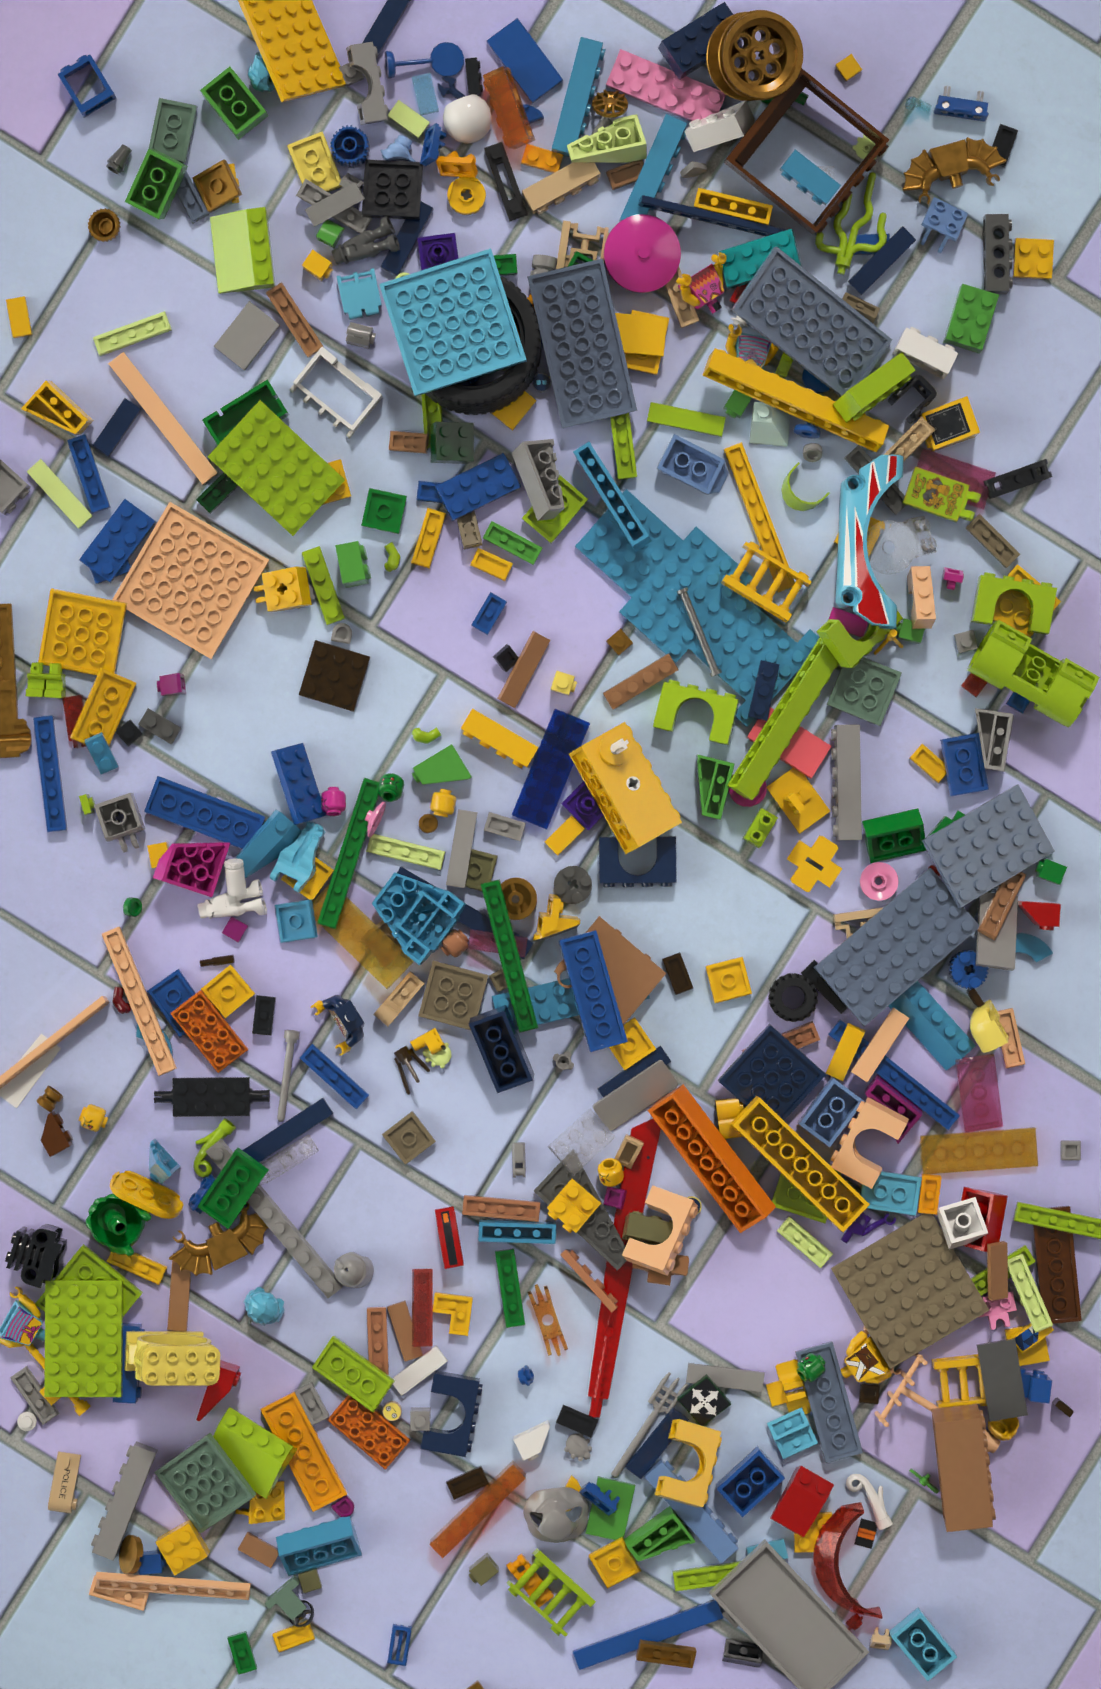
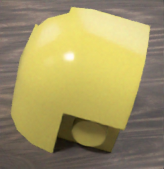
M991 1000L984 1002L985 1004L981 1007L975 1008L970 1019L972 1036L983 1053L1001 1047L1008 1043L1009 1036L999 1022L1000 1015Z

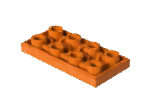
M199 990L170 1013L217 1073L248 1050V1047L202 990Z
M349 1395L327 1419V1421L385 1470L411 1440L377 1410L371 1412Z

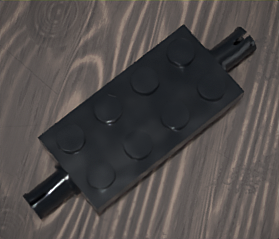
M250 1077L172 1078L173 1089L171 1091H154V1096H162L155 1097L154 1103L173 1104V1117L250 1116V1106L253 1102H270V1096H262L270 1095V1090H253L250 1087Z

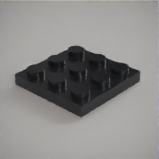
M365 159L363 188L365 199L362 202V217L383 218L387 216L393 219L420 220L423 165L420 162Z

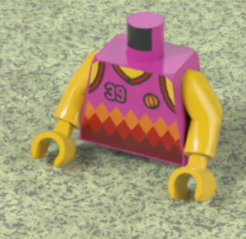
M719 252V256L716 254L711 256V260L715 262L714 265L710 264L693 276L682 274L683 278L676 280V283L679 284L678 288L681 290L683 301L694 306L696 309L707 304L712 314L722 308L716 298L724 293L722 264L726 262L727 258L724 253Z

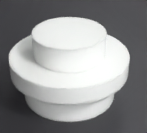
M23 1412L19 1415L17 1424L21 1430L30 1431L36 1426L37 1418L32 1412Z

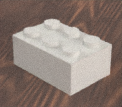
M906 327L892 354L897 356L903 352L911 364L944 379L958 355L955 352L956 349L948 344H945V346L939 344L938 340L932 336L925 337L921 335V331L916 328L910 327L909 329Z

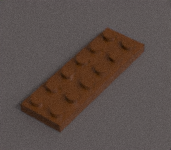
M1068 1205V1206H1059V1207H1049V1208H1051V1209H1056V1210H1060V1211H1065V1212H1070V1213H1071V1210H1070V1206H1069V1205ZM1032 1225L1039 1293L1052 1323L1082 1321L1073 1233Z

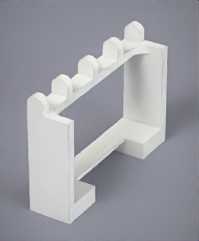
M323 347L319 349L294 380V384L289 390L293 393L298 387L307 395L303 400L304 403L313 399L322 407L318 412L319 415H322L326 410L337 419L333 423L335 428L340 422L349 428L350 431L346 435L348 438L354 434L383 398L381 393L361 380ZM321 358L373 399L353 425L345 421L301 385V382Z

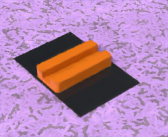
M861 1518L854 1544L872 1549L877 1531L876 1523Z

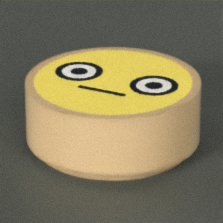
M396 1401L387 1402L383 1407V1416L388 1421L398 1420L402 1413L401 1405Z

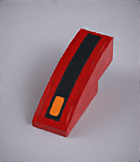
M454 1206L435 1209L444 1268L464 1266Z

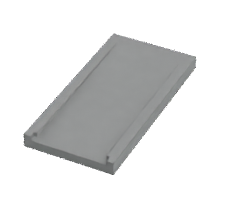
M765 1539L709 1591L710 1595L798 1689H831L869 1653L867 1648Z

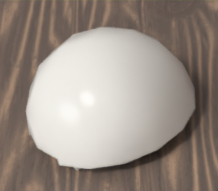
M475 94L446 105L443 114L444 127L449 136L458 142L466 144L477 142L485 137L490 129L492 120L489 106L485 100Z

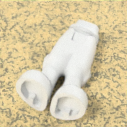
M260 880L252 881L250 886L246 888L247 892L243 895L230 896L224 893L210 900L206 899L204 903H199L200 918L239 917L248 911H254L259 915H267L264 898L240 903L241 900L246 898L263 896Z

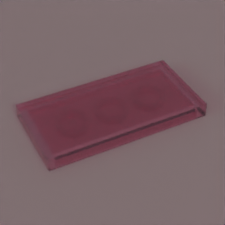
M922 449L917 464L918 468L970 485L968 491L979 493L981 497L977 504L967 501V505L984 509L989 492L987 486H984L983 481L995 477L996 472L926 449Z
M994 1054L955 1060L965 1133L1003 1127Z

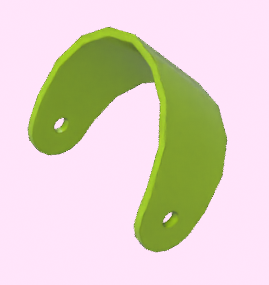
M798 462L783 480L781 491L782 497L789 507L794 510L806 511L819 505L830 492L817 502H806L796 497L791 490L789 481L791 473L800 464Z

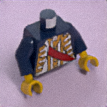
M334 995L323 1000V1002L318 1000L310 1007H315L318 1010L314 1015H319L325 1009H328L344 1035L346 1041L335 1046V1049L339 1047L342 1049V1053L339 1055L349 1052L351 1047L364 1037L363 1027L365 1023L351 1000L343 999L340 995Z

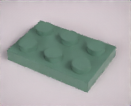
M159 98L149 149H155L186 164L197 106Z

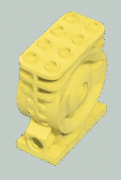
M126 1331L124 1370L135 1371V1378L147 1385H213L219 1380L221 1356L220 1351L211 1344V1340L203 1337L204 1333L202 1331Z

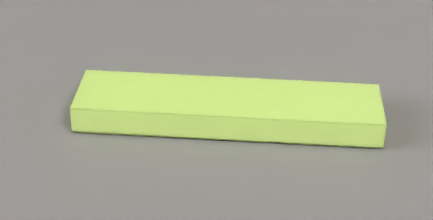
M164 311L95 336L93 340L99 356H103L172 331Z
M42 459L27 471L78 529L93 517Z
M373 834L370 837L366 851L441 870L445 851Z
M1023 1254L1008 1259V1271L1034 1332L1036 1333L1053 1326Z

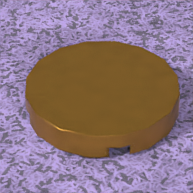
M128 1535L124 1538L120 1547L119 1565L123 1573L134 1574L141 1566L139 1560L140 1557H143V1544L136 1535Z

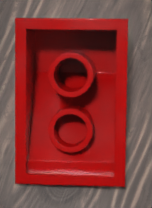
M220 1360L219 1380L215 1384L207 1386L196 1419L197 1421H201L230 1392L233 1386H237L241 1376V1372H238L240 1366Z
M803 1466L796 1467L770 1519L804 1538L825 1504L834 1484Z

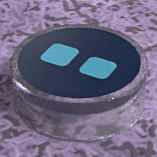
M538 373L534 376L532 386L535 391L544 393L550 389L551 379L545 373Z

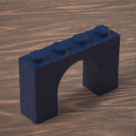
M676 836L656 837V862L650 871L642 875H632L622 868L619 862L618 840L616 837H599V883H603V887H615V883H622V887H634V883H642V887H653V883H661V887H670L672 883H677Z
M434 1371L431 1392L457 1398L464 1406L465 1418L457 1428L452 1430L430 1428V1431H423L420 1449L466 1457V1453L471 1452L472 1441L469 1440L470 1433H474L476 1422L472 1420L473 1415L478 1414L479 1403H476L477 1395L481 1396L483 1384H479L480 1378Z

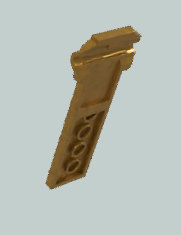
M10 603L0 604V758L21 757V753L29 750L32 737L27 721L25 719H18L12 604Z

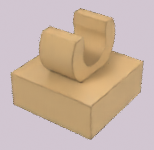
M876 1627L870 1639L869 1647L889 1650L892 1644V1637L888 1636L889 1629L885 1630V1635H880L878 1633L879 1628Z

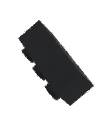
M477 57L466 58L469 95L481 96L483 85H480V80H482V75L479 73V68H481L480 61L477 60Z

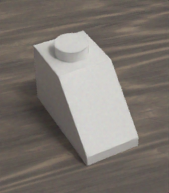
M548 1420L514 1436L513 1440L523 1461L526 1459L531 1461L539 1456L538 1453H541L550 1428Z

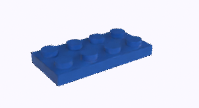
M502 453L436 485L435 488L451 520L454 521L520 489L521 485L505 454Z
M124 499L79 561L111 583L156 524V521Z
M304 743L271 751L294 825L327 816L326 812H323L321 809V796Z

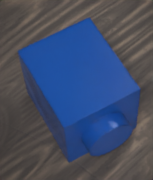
M160 1550L143 1551V1557H140L139 1560L141 1562L139 1575L163 1572L164 1567H167V1562Z

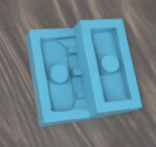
M802 1407L767 1423L783 1459L818 1444Z

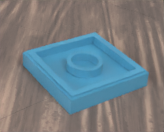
M312 899L275 905L281 943L318 937Z

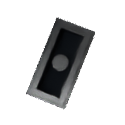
M732 1639L725 1640L722 1661L758 1668L761 1666L763 1651L757 1644Z

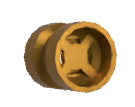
M48 1085L43 1096H39L36 1101L44 1109L52 1112L55 1104L60 1102L63 1096L56 1089Z

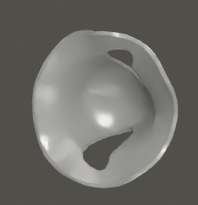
M562 1487L534 1492L527 1499L523 1513L529 1531L533 1536L542 1541L559 1543L574 1539L583 1533L588 1524L589 1507L581 1493L573 1488ZM581 1506L579 1518L577 1521L572 1522L567 1517L566 1510ZM530 1512L543 1513V1519L539 1526L533 1521Z

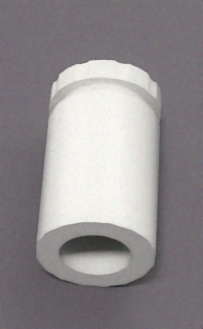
M235 858L224 862L227 894L230 896H239L247 892L244 862L242 859Z

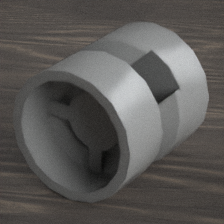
M533 255L532 267L534 270L531 271L530 276L556 270L557 258L547 255Z

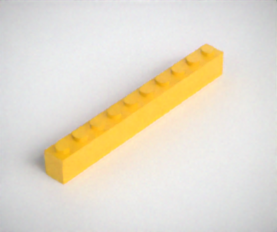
M715 348L712 351L702 375L874 452H877L883 445L889 425L883 423V421L873 419L865 413L856 421L852 418L846 423L833 406L835 401L831 398L819 395L809 388L797 385L794 381H788L775 373L763 370L760 366L745 362L742 358L727 354L724 350Z

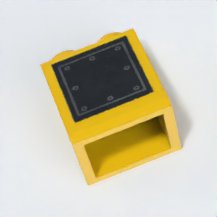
M968 396L924 412L919 416L920 418L923 417L935 429L925 440L926 447L930 448L931 452L974 438L980 433Z

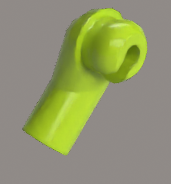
M393 542L384 546L389 554L388 561L384 567L389 572L398 568L401 558Z
M437 727L430 732L421 731L420 728H415L412 731L413 739L425 744L441 736Z

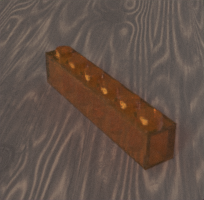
M512 1460L430 1539L429 1545L444 1558L526 1479V1473Z

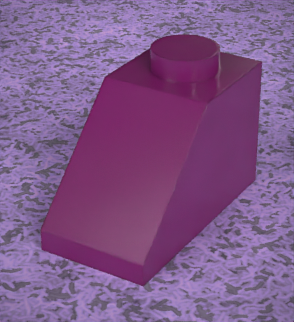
M175 673L159 676L160 681H157V691L161 692L162 696L186 694L185 677L183 674Z

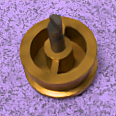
M517 877L507 879L501 883L510 919L521 920L529 916L537 903V894L532 884L525 879Z

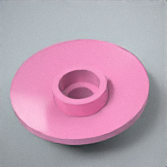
M386 802L380 803L374 811H368L365 821L368 822V837H372L383 816Z
M872 863L863 870L860 877V886L867 897L878 901L886 900L898 888V875L894 868L886 863ZM876 878L882 879V883L880 885H877L875 883Z

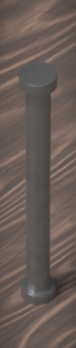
M686 587L678 590L677 594L682 598L712 672L710 675L713 677L722 673V671L717 667L687 593L689 590Z

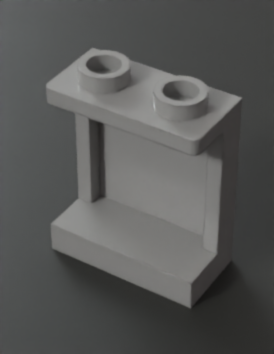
M0 459V512L5 515L6 513L10 514L16 508L15 503L19 499L22 500L28 495L30 486Z

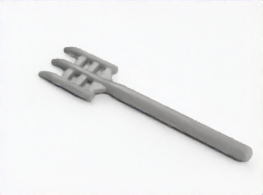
M671 1373L666 1374L648 1400L650 1404H653L654 1410L648 1416L612 1471L611 1475L614 1478L620 1475L658 1414L661 1412L668 1414L678 1402L677 1397L685 1391L688 1383L678 1393H675L673 1389L680 1378H677L669 1388L664 1386ZM661 1389L666 1391L665 1395L659 1393ZM670 1395L675 1397L673 1401L668 1398ZM659 1397L661 1398V1401L657 1402L655 1398ZM665 1402L670 1404L668 1408L663 1406Z

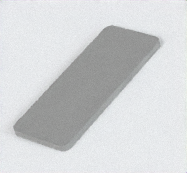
M658 1060L593 1105V1109L605 1127L612 1131L678 1086V1082L662 1060Z

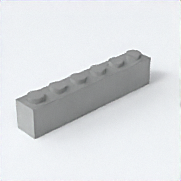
M834 725V729H831V740L834 741L831 758L835 760V767H832V779H835V787H832V798H835L832 815L836 817V825H833V837H836V840H862L860 725Z
M137 1441L134 1446L130 1445L126 1454L129 1457L127 1464L123 1463L119 1472L122 1477L120 1482H115L112 1490L115 1495L113 1500H108L105 1508L108 1511L106 1518H101L98 1528L101 1529L99 1535L95 1534L91 1546H94L92 1553L114 1561L154 1461L157 1449Z

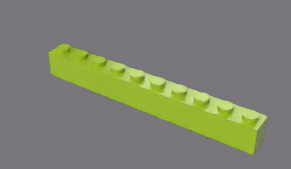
M821 638L816 642L727 785L743 798L753 800L759 794L760 787L769 778L770 771L779 762L780 755L789 746L790 739L799 730L803 718L809 714L813 702L819 698L823 686L828 683L833 670L839 665Z

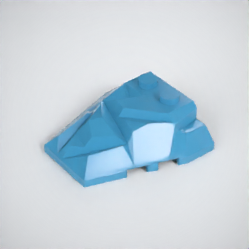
M395 872L372 902L384 923H387L392 931L393 937L398 940L404 954L418 965H421L428 959L431 953H434L439 948L443 939L459 921L460 914L466 905L465 902L450 891Z

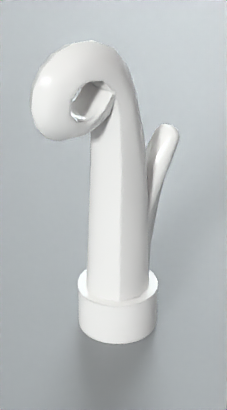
M861 1474L850 1475L846 1480L847 1488L852 1492H857L862 1487L864 1488L878 1529L883 1530L891 1526L893 1523L889 1515H887L884 1505L883 1487L879 1486L877 1495L866 1477ZM854 1480L859 1481V1484L856 1487L852 1486V1482Z

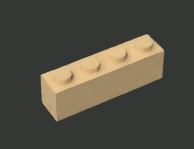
M573 162L522 190V195L532 213L538 212V214H541L549 209V205L553 203L558 205L565 200L564 197L569 194L572 196L582 191L581 188L587 184L588 186L596 184L601 173L595 162Z

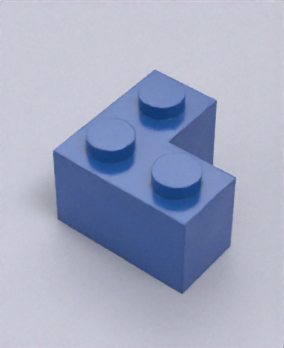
M1020 1368L1025 1398L1033 1402L1049 1404L1052 1380L1048 1375L1044 1374L1045 1372L1041 1370H1033V1373L1025 1372L1026 1369Z

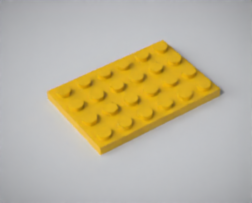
M238 0L281 103L346 85L343 74L339 69L340 64L312 0Z

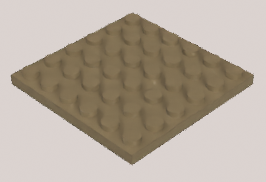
M924 1213L831 1268L890 1369L990 1311L954 1249L949 1250L943 1231L933 1214Z

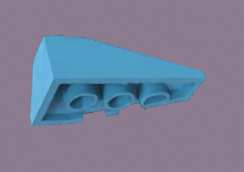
M275 810L236 856L237 859H242L244 862L245 878L279 858L280 852L294 843L301 834L302 830L280 811Z
M153 1139L150 1142L149 1148L150 1177L156 1183L160 1182L162 1184L181 1166L156 1139Z

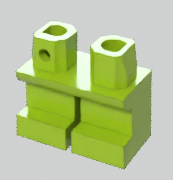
M32 662L30 673H27L28 685L25 696L66 697L65 674H62L61 663H50L49 673H43V663Z
M760 807L742 839L760 848L778 817Z

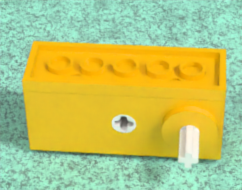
M625 722L569 753L625 854L682 823L679 812L671 804L670 796L664 792L659 777L654 774L650 761L643 755L641 745L635 741L631 728Z

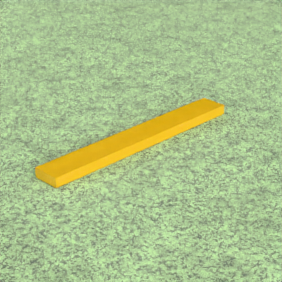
M742 442L725 448L726 458L761 550L789 567ZM769 565L768 568L774 581L780 570ZM786 574L777 592L792 588L795 584L794 579Z

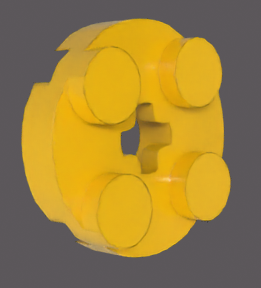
M459 177L449 185L447 197L450 207L457 213L471 215L477 213L483 207L486 192L477 178ZM466 190L472 195L468 200H464V197L461 196Z

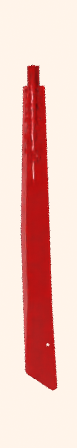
M654 1119L631 1129L630 1136L643 1141L644 1144L631 1169L624 1166L623 1170L624 1178L620 1189L627 1190L623 1209L616 1208L614 1226L621 1239L626 1216L633 1211L641 1213L644 1211L661 1131L660 1126ZM622 1239V1241L624 1242V1244H625V1246H626L628 1240ZM606 1261L603 1283L605 1288L603 1290L608 1295L611 1293L618 1300L616 1303L618 1307L611 1313L602 1301L600 1305L588 1396L592 1397L589 1416L600 1418L603 1399L609 1398L633 1270V1263L626 1261L618 1270Z

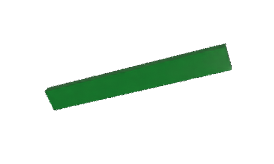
M367 778L363 779L317 922L319 925L335 930L337 928L367 834L368 822L365 821L369 810L374 811L379 797V782Z
M500 879L482 883L481 888L519 1033L536 1029L538 1024Z

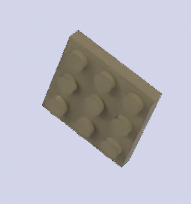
M433 960L418 1016L471 1030L469 1021L471 1017L477 1016L479 1013L489 975Z

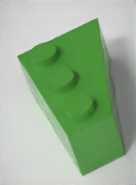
M697 754L701 815L721 820L729 789L727 785L731 780L735 764Z

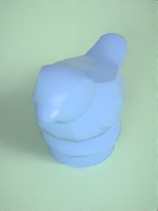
M399 135L394 143L388 145L387 149L380 150L382 158L384 160L404 159L409 162H416L409 153L412 141L405 136Z

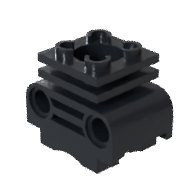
M50 1224L42 1225L35 1232L34 1229L26 1232L27 1227L24 1226L17 1230L16 1233L14 1232L11 1239L13 1247L11 1252L8 1251L5 1262H7L6 1268L10 1269L14 1265L15 1271L22 1268V1281L37 1288H41L45 1280L52 1281L57 1276L59 1258L67 1243V1239L60 1238L63 1228ZM42 1232L46 1233L47 1239L42 1237ZM30 1269L36 1272V1276L31 1274Z

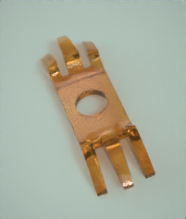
M536 1284L535 1290L539 1304H536L531 1291L527 1293L533 1305L548 1356L552 1355L548 1340L550 1338L557 1355L560 1356L561 1352L556 1336L560 1337L564 1350H568L561 1331L548 1287L544 1286L547 1301H545L538 1284ZM549 1314L553 1317L551 1325L543 1324L542 1318L544 1315Z

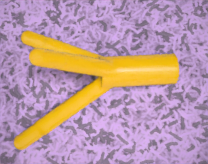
M891 629L887 633V638L873 652L874 655H877L889 641H894L900 648H903L901 642L895 638L897 635L895 629Z

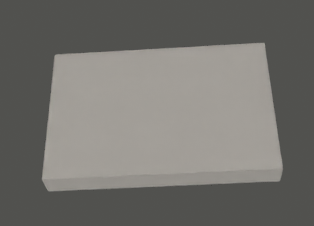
M249 301L214 347L245 371L280 325Z

